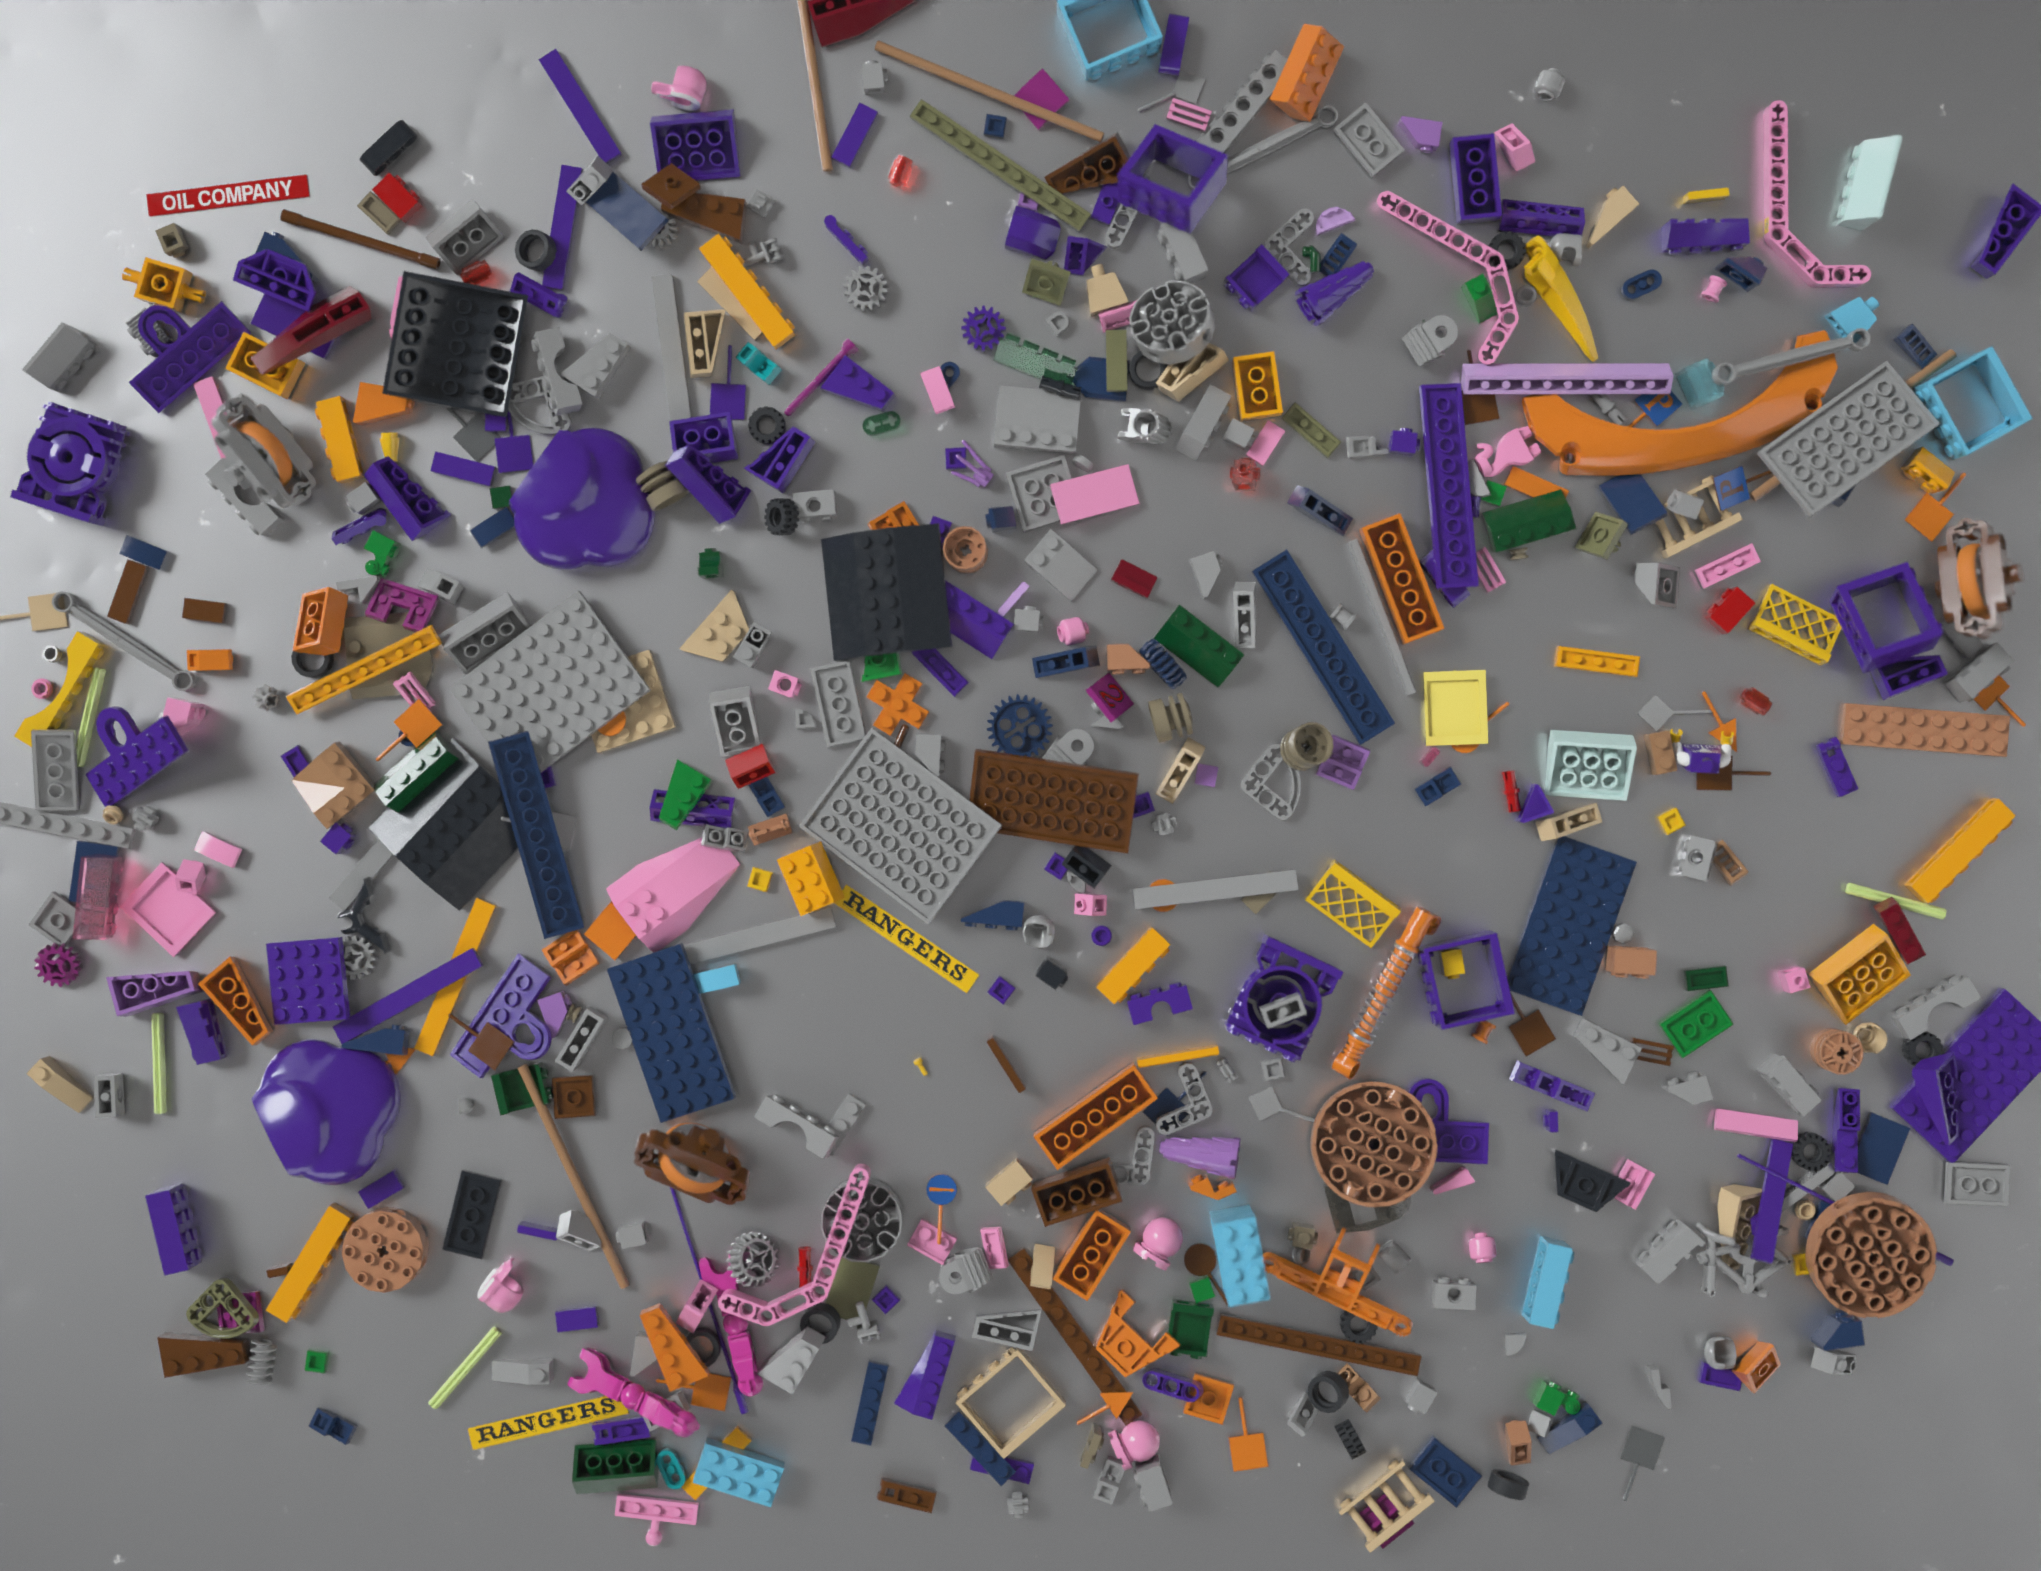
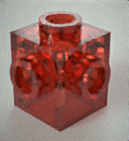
M1250 458L1234 460V467L1230 468V479H1232L1235 491H1256V482L1260 480V467H1257L1255 460Z

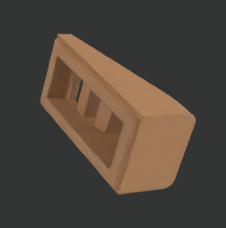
M1724 840L1718 842L1716 852L1722 848L1724 852L1717 857L1714 856L1713 863L1727 883L1732 886L1745 877L1749 871ZM1728 855L1729 859L1721 863L1720 860ZM1733 862L1734 866L1726 870L1725 867ZM1738 869L1739 873L1732 877L1730 874Z

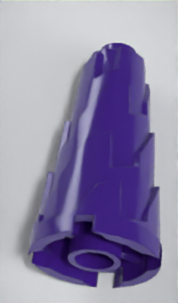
M1361 261L1349 268L1346 267L1335 274L1326 276L1315 283L1296 290L1295 296L1300 295L1296 302L1301 312L1309 322L1313 319L1315 320L1312 325L1319 326L1333 315L1334 311L1341 307L1347 299L1362 289V286L1373 277L1374 269L1369 262Z

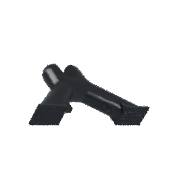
M370 877L363 879L364 882L352 908L340 911L337 919L349 917L352 920V927L341 930L343 934L358 932L386 954L391 950L386 934L379 933L378 928H372L365 923L362 914L366 905L371 904L370 896L374 895Z

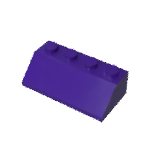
M945 580L951 634L990 659H993L1014 624Z

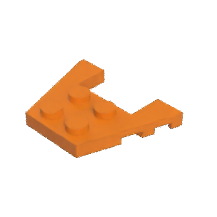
M1121 1289L1095 1349L1124 1377H1127L1177 1349L1181 1344L1170 1333L1166 1332L1152 1347L1123 1319L1124 1315L1136 1301L1125 1290Z

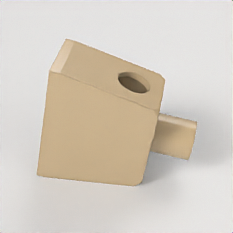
M1103 264L1092 266L1091 270L1094 278L1086 281L1090 316L1098 315L1100 311L1128 303V298L1114 272L1105 274Z

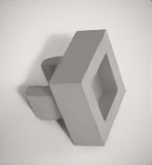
M756 189L747 208L766 218L775 199Z

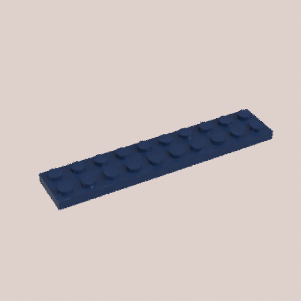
M1286 549L1251 571L1358 744L1362 745L1394 725V720L1288 550Z
M529 731L488 741L544 939L584 928Z

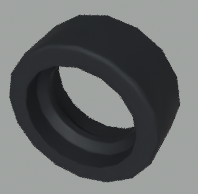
M531 229L525 231L516 242L515 255L518 262L533 271L547 269L556 257L557 250L554 240L540 230ZM535 239H541L544 242L543 254L537 261L531 262L527 256L528 247Z
M1139 351L1133 356L1129 365L1130 379L1141 389H1155L1158 387L1156 384L1157 380L1168 365L1159 363L1161 369L1158 378L1150 382L1144 381L1137 375L1136 367L1140 360L1147 357Z
M293 651L291 655L294 669L300 675L309 678H318L327 674L334 662L333 654L324 656V663L319 669L308 670L301 663L302 653Z
M822 1302L807 1308L800 1320L801 1331L806 1327L813 1329L809 1323V1318L811 1315L820 1314L827 1317L832 1325L829 1332H818L825 1336L822 1344L832 1341L841 1323L837 1310L831 1305Z
M699 1327L696 1328L694 1333L689 1332L686 1338L689 1344L698 1336H704L712 1342L713 1352L711 1356L702 1360L707 1367H710L715 1363L721 1352V1344L718 1335L709 1328Z
M1323 1371L1310 1381L1308 1397L1313 1406L1321 1412L1334 1413L1347 1402L1349 1389L1342 1376L1336 1372ZM1320 1382H1327L1334 1387L1338 1395L1336 1402H1330L1321 1395L1319 1390Z
M1500 1469L1491 1471L1487 1484L1488 1488L1493 1492L1514 1500H1524L1529 1488V1482L1526 1479Z

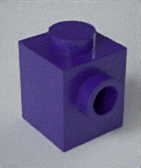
M1400 428V431L1393 430L1390 433L1389 453L1413 456L1420 448V439L1417 438L1418 433L1412 432L1413 429Z
M335 822L320 842L334 854H341L354 844L355 841L353 839L356 834L352 832L353 827L348 823Z

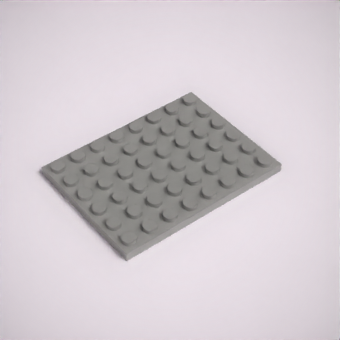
M580 591L574 593L449 688L487 742L529 731L540 773L651 691L650 687Z
M873 728L868 731L799 825L806 833L818 842L821 841L822 845L928 925L1003 826Z

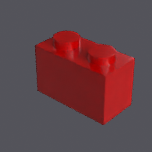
M388 173L372 190L406 223L423 207L418 202L421 198L412 189L408 191L404 187L406 183L398 175L394 177L391 173Z
M1738 586L1731 589L1727 588L1720 596L1722 598L1718 604L1714 603L1707 610L1708 615L1705 619L1722 635L1728 634L1756 604Z
M763 744L752 747L725 760L731 779L738 789L775 773L770 756Z

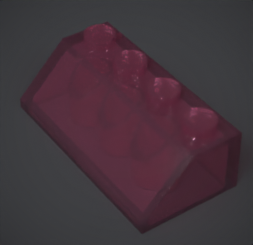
M103 854L81 857L73 939L106 940L113 938L117 928L115 915L119 909L117 895L121 889L119 875L123 870L121 857Z

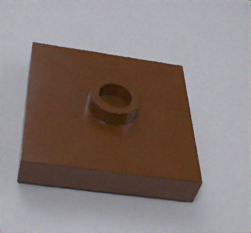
M672 163L641 183L642 189L669 209H673L701 189L699 182Z
M594 1074L552 1078L555 1119L597 1115Z

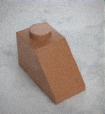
M1514 1420L1505 1423V1437L1510 1466L1531 1463L1532 1441L1526 1420Z

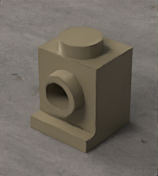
M172 223L155 230L163 251L168 256L178 258L185 254V250L189 249L179 225Z

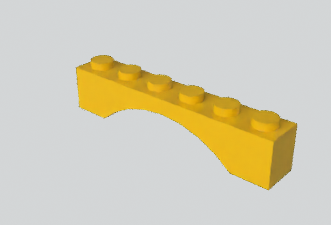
M76 632L67 647L68 669L65 682L59 694L44 710L25 718L14 737L32 747V730H57L62 723L61 718L72 707V700L75 695L81 692L83 688L82 683L85 678L92 674L93 665L96 660L102 657L105 644L85 632Z

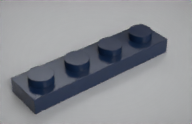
M871 1360L868 1362L851 1442L869 1446L872 1444L889 1364Z
M960 1411L944 1426L1000 1487L1016 1472Z

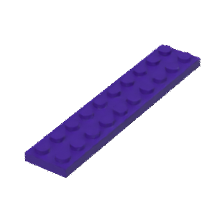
M1461 383L1420 385L1419 395L1436 589L1478 587Z

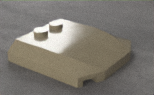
M408 612L389 614L386 622L366 616L345 618L343 629L347 666L415 633L404 629L402 626ZM432 649L349 689L352 699L401 695L393 683L402 676H406L410 671L427 690L426 687L434 672ZM408 680L410 684L414 687V689L419 693V691L415 688L411 681ZM404 683L401 684L403 688L408 692V694H411V692L404 685Z

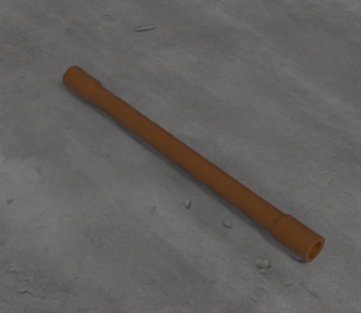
M283 209L281 212L280 220L369 247L438 270L440 267L441 258L415 252L304 217L301 214Z

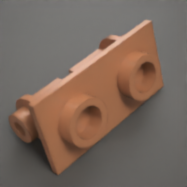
M787 814L748 826L749 837L753 841L754 846L793 833Z

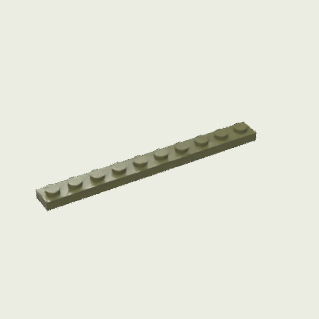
M921 99L911 113L910 118L1076 231L1080 232L1090 218L1091 213Z

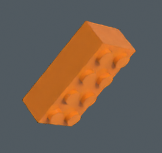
M1303 24L1269 100L1292 119L1311 122L1344 46L1322 26Z
M1102 1209L1092 1211L1054 1271L1053 1280L1088 1301L1131 1233V1228Z

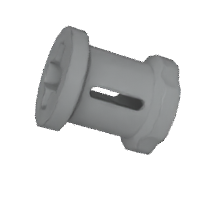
M1340 603L1329 617L1337 620L1343 625V629L1346 630L1357 615H1352Z

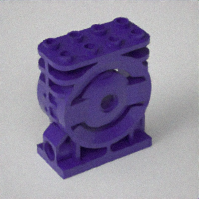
M48 401V405L43 404L42 408L46 409L44 416H39L38 420L42 421L41 426L35 429V433L28 445L27 463L29 471L21 475L17 490L12 489L10 497L88 523L104 526L106 518L102 517L107 501L103 493L112 486L117 478L120 459H122V455L119 453L121 447H126V443H123L125 435L129 436L130 432L126 431V426ZM64 431L78 432L88 439V441L92 445V448L86 440L73 434H60ZM93 451L100 453L101 458L95 457ZM72 453L73 459L68 463L67 456ZM49 472L55 477L65 481H77L80 479L82 480L72 484H63L52 479L50 477ZM88 473L96 475L94 479L85 477ZM46 491L53 493L49 500L44 499ZM71 499L78 500L76 509L71 507Z
M1265 934L1256 955L1259 968L1246 979L1224 1024L1229 1033L1238 1037L1240 1034H1243L1247 1041L1258 1045L1260 1042L1264 1044L1263 1047L1274 1054H1277V1051L1283 1053L1282 1056L1285 1059L1295 1063L1296 1060L1301 1061L1304 1049L1306 1050L1307 1043L1312 1037V1032L1319 1021L1322 1011L1321 997L1332 994L1338 980L1343 975V971ZM1281 952L1295 958L1294 966L1287 963H1276ZM1261 960L1268 964L1263 966ZM1308 964L1319 969L1314 981L1301 970L1303 965ZM1277 975L1287 976L1301 986L1305 999L1312 1002L1313 1007L1303 1003L1307 1014L1279 1025H1286L1294 1020H1298L1304 1023L1302 1027L1292 1024L1285 1028L1271 1027L1268 1029L1258 1019L1254 1012L1253 1004L1247 1001L1248 998L1256 1001V1007L1260 1015L1259 1007L1275 1001L1278 997H1286L1297 992L1300 994L1303 1002L1299 989L1292 982L1285 979H1273L1263 985L1257 982L1259 978L1265 980Z

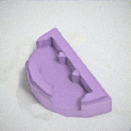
M1340 207L1329 208L1322 212L1317 220L1315 227L1316 236L1355 221V218L1351 212Z
M1022 582L999 608L998 613L1002 617L1005 616L1030 586Z

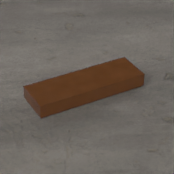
M127 559L107 617L129 624L149 566Z
M994 1035L988 1038L987 1044L1018 1093L1026 1090L1025 1084Z

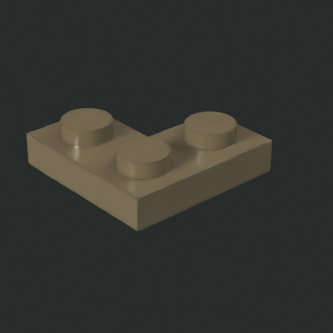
M1093 1423L1080 1459V1467L1088 1469L1090 1463L1094 1464L1097 1449H1102L1104 1433H1102L1101 1425Z

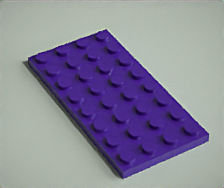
M2003 988L1943 1051L1944 1054L1954 1053L1958 1078L1954 1079V1090L1958 1091V1098H1956L1954 1109L1958 1110L1959 1136L1950 1145L1945 1144L1916 1089L1915 1082L1890 1107L1948 1162H1956L2041 1072V1022L2012 994Z

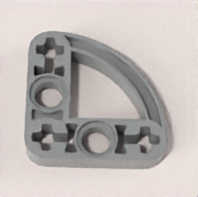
M544 376L513 384V391H521L519 387L522 386V391L525 397H522L521 393L516 394L513 400L510 397L508 410L518 422L532 431L546 435H556L559 430H571L572 421L570 413L561 414L562 419L567 422L564 425V429L557 426L560 423V419L557 415L554 417L555 411L550 408L548 400L549 391L545 390L543 385ZM530 384H536L538 387L534 395L527 393V387ZM545 397L552 425H542L529 420L521 413L516 404Z
M1273 744L1267 748L1241 782V788L1244 793L1277 819L1285 820L1292 815L1298 804L1301 792V778L1298 770L1287 765L1292 780V790L1288 803L1264 784L1283 760L1282 756L1280 758L1275 757L1272 760L1275 763L1274 766L1264 760L1265 756L1268 759L1272 756L1271 749H1280L1279 744ZM1262 763L1267 764L1269 767L1266 775H1260L1257 771V767ZM1253 772L1257 777L1263 779L1261 782L1256 780L1254 783L1256 788L1254 790H1246L1247 785L1245 782H1251L1254 779L1251 776ZM1264 792H1269L1272 795V801L1269 804H1264L1261 801V795ZM1276 798L1279 800L1276 803L1280 807L1285 805L1287 807V815L1282 814L1279 816L1277 808L1273 807V810L1269 808L1275 803Z

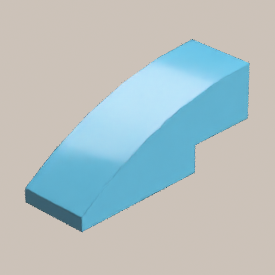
M737 964L694 973L700 994L741 984Z

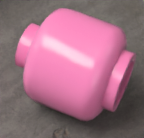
M1080 617L1062 620L1060 626L1057 627L1059 640L1068 646L1083 643L1086 639V634H1089L1088 624L1083 622Z
M1487 1233L1474 1234L1475 1238L1470 1239L1468 1242L1471 1259L1476 1260V1263L1493 1262L1492 1258L1497 1256L1495 1239L1487 1237Z

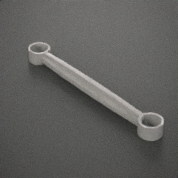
M1324 105L1318 110L1317 115L1312 117L1311 122L1303 121L1229 157L1227 173L1295 141L1320 126L1322 128L1332 127L1338 118L1336 108L1332 105ZM1323 110H1330L1334 114V121L1324 123L1320 119V113ZM1189 174L1187 183L1188 187L1193 191L1195 187L1191 184L1192 175Z
M1858 328L1850 332L1847 337L1775 353L1734 366L1730 363H1722L1713 369L1712 380L1717 385L1724 386L1734 381L1736 377L1804 362L1848 348L1852 351H1860L1870 344L1871 336L1867 330ZM1854 333L1862 336L1863 345L1861 347L1854 343ZM1720 368L1728 370L1730 375L1728 381H1723L1719 377L1718 371Z
M61 591L53 596L52 605L54 609L64 613L70 612L127 653L170 678L174 688L177 690L190 691L195 687L196 678L193 673L177 670L118 628L77 604L73 594ZM67 595L70 598V605L67 609L63 610L59 607L58 601L61 596ZM182 674H188L190 677V685L186 688H181L178 684V678Z

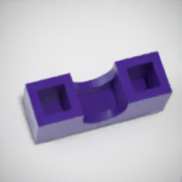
M1175 982L1169 984L1170 988L1164 990L1161 987L1150 989L1149 994L1142 995L1139 992L1129 995L1130 999L1126 1001L1133 1025L1153 1020L1151 1009L1159 1001L1167 1002L1171 1007L1172 1014L1192 1010L1186 984Z

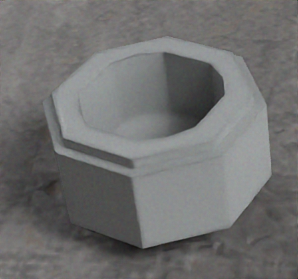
M1624 923L1616 925L1612 932L1615 941L1622 944L1632 941L1634 936L1632 927Z

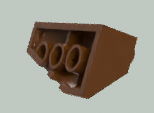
M1116 132L1049 173L1044 178L1049 186L1061 194L1109 183H1118V174L1130 159V155L1120 135Z

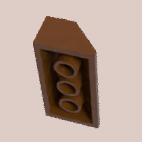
M1110 1157L1035 1181L1031 1187L1045 1227L1123 1201L1117 1175Z

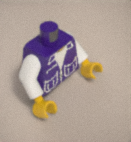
M1673 729L1670 730L1675 761L1687 771L1719 773V768H1723L1730 763L1732 748L1730 745H1732L1734 737L1732 731L1729 737L1724 736V731L1721 732V746L1682 744L1680 740L1683 731L1679 729L1678 733L1674 734Z

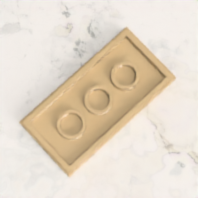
M711 267L697 282L723 309H726L725 311L754 340H757L763 334L714 268ZM767 297L773 304L774 301L770 297Z

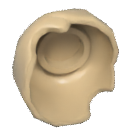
M1861 1023L1853 1031V1035L1861 1042L1864 1053L1877 1054L1886 1047L1888 1041L1887 1034L1875 1023Z

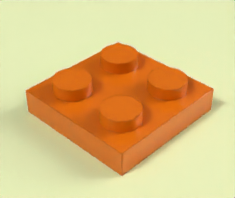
M1194 1372L1193 1380L1202 1384L1203 1394L1194 1402L1186 1401L1183 1413L1223 1425L1234 1384ZM1190 1386L1189 1394L1196 1396V1389Z

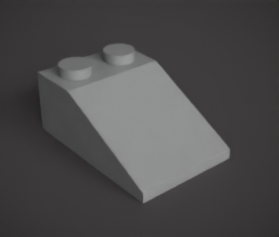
M1052 529L1047 532L1024 560L1029 567L1070 601L1076 597L1097 572L1093 565Z
M750 686L710 692L709 707L721 757L737 755L760 745L755 706Z

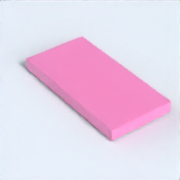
M1128 464L1050 485L1061 525L1139 504Z

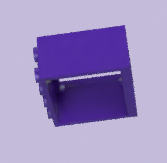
M1154 124L1118 174V203L1191 234L1227 183L1228 155ZM1155 159L1201 180L1189 197H1186L1144 179L1142 175Z
M1908 562L1839 585L1829 600L1863 674L1932 650L1943 635L1942 625L1936 621L1934 609L1930 603H1927L1924 588L1918 584L1916 572L1912 567L1910 568ZM1896 582L1921 634L1876 649L1852 597Z
M1488 930L1419 946L1420 952L1417 955V961L1423 967V971L1420 974L1423 984H1426L1428 989L1425 992L1427 1003H1430L1432 1011L1429 1012L1432 1024L1444 1030L1515 1014L1496 932ZM1480 941L1482 946L1485 945L1497 1001H1495L1494 1005L1447 1015V1012L1443 1013L1430 957H1434L1433 951Z

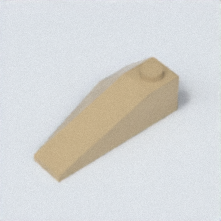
M1733 1184L1721 1187L1717 1205L1720 1235L1734 1238L1735 1244L1741 1246L1739 1253L1745 1256L1748 1249L1746 1242L1752 1233L1750 1218L1759 1211L1762 1189ZM1729 1254L1721 1255L1722 1261L1733 1270L1740 1268L1741 1264L1731 1258Z

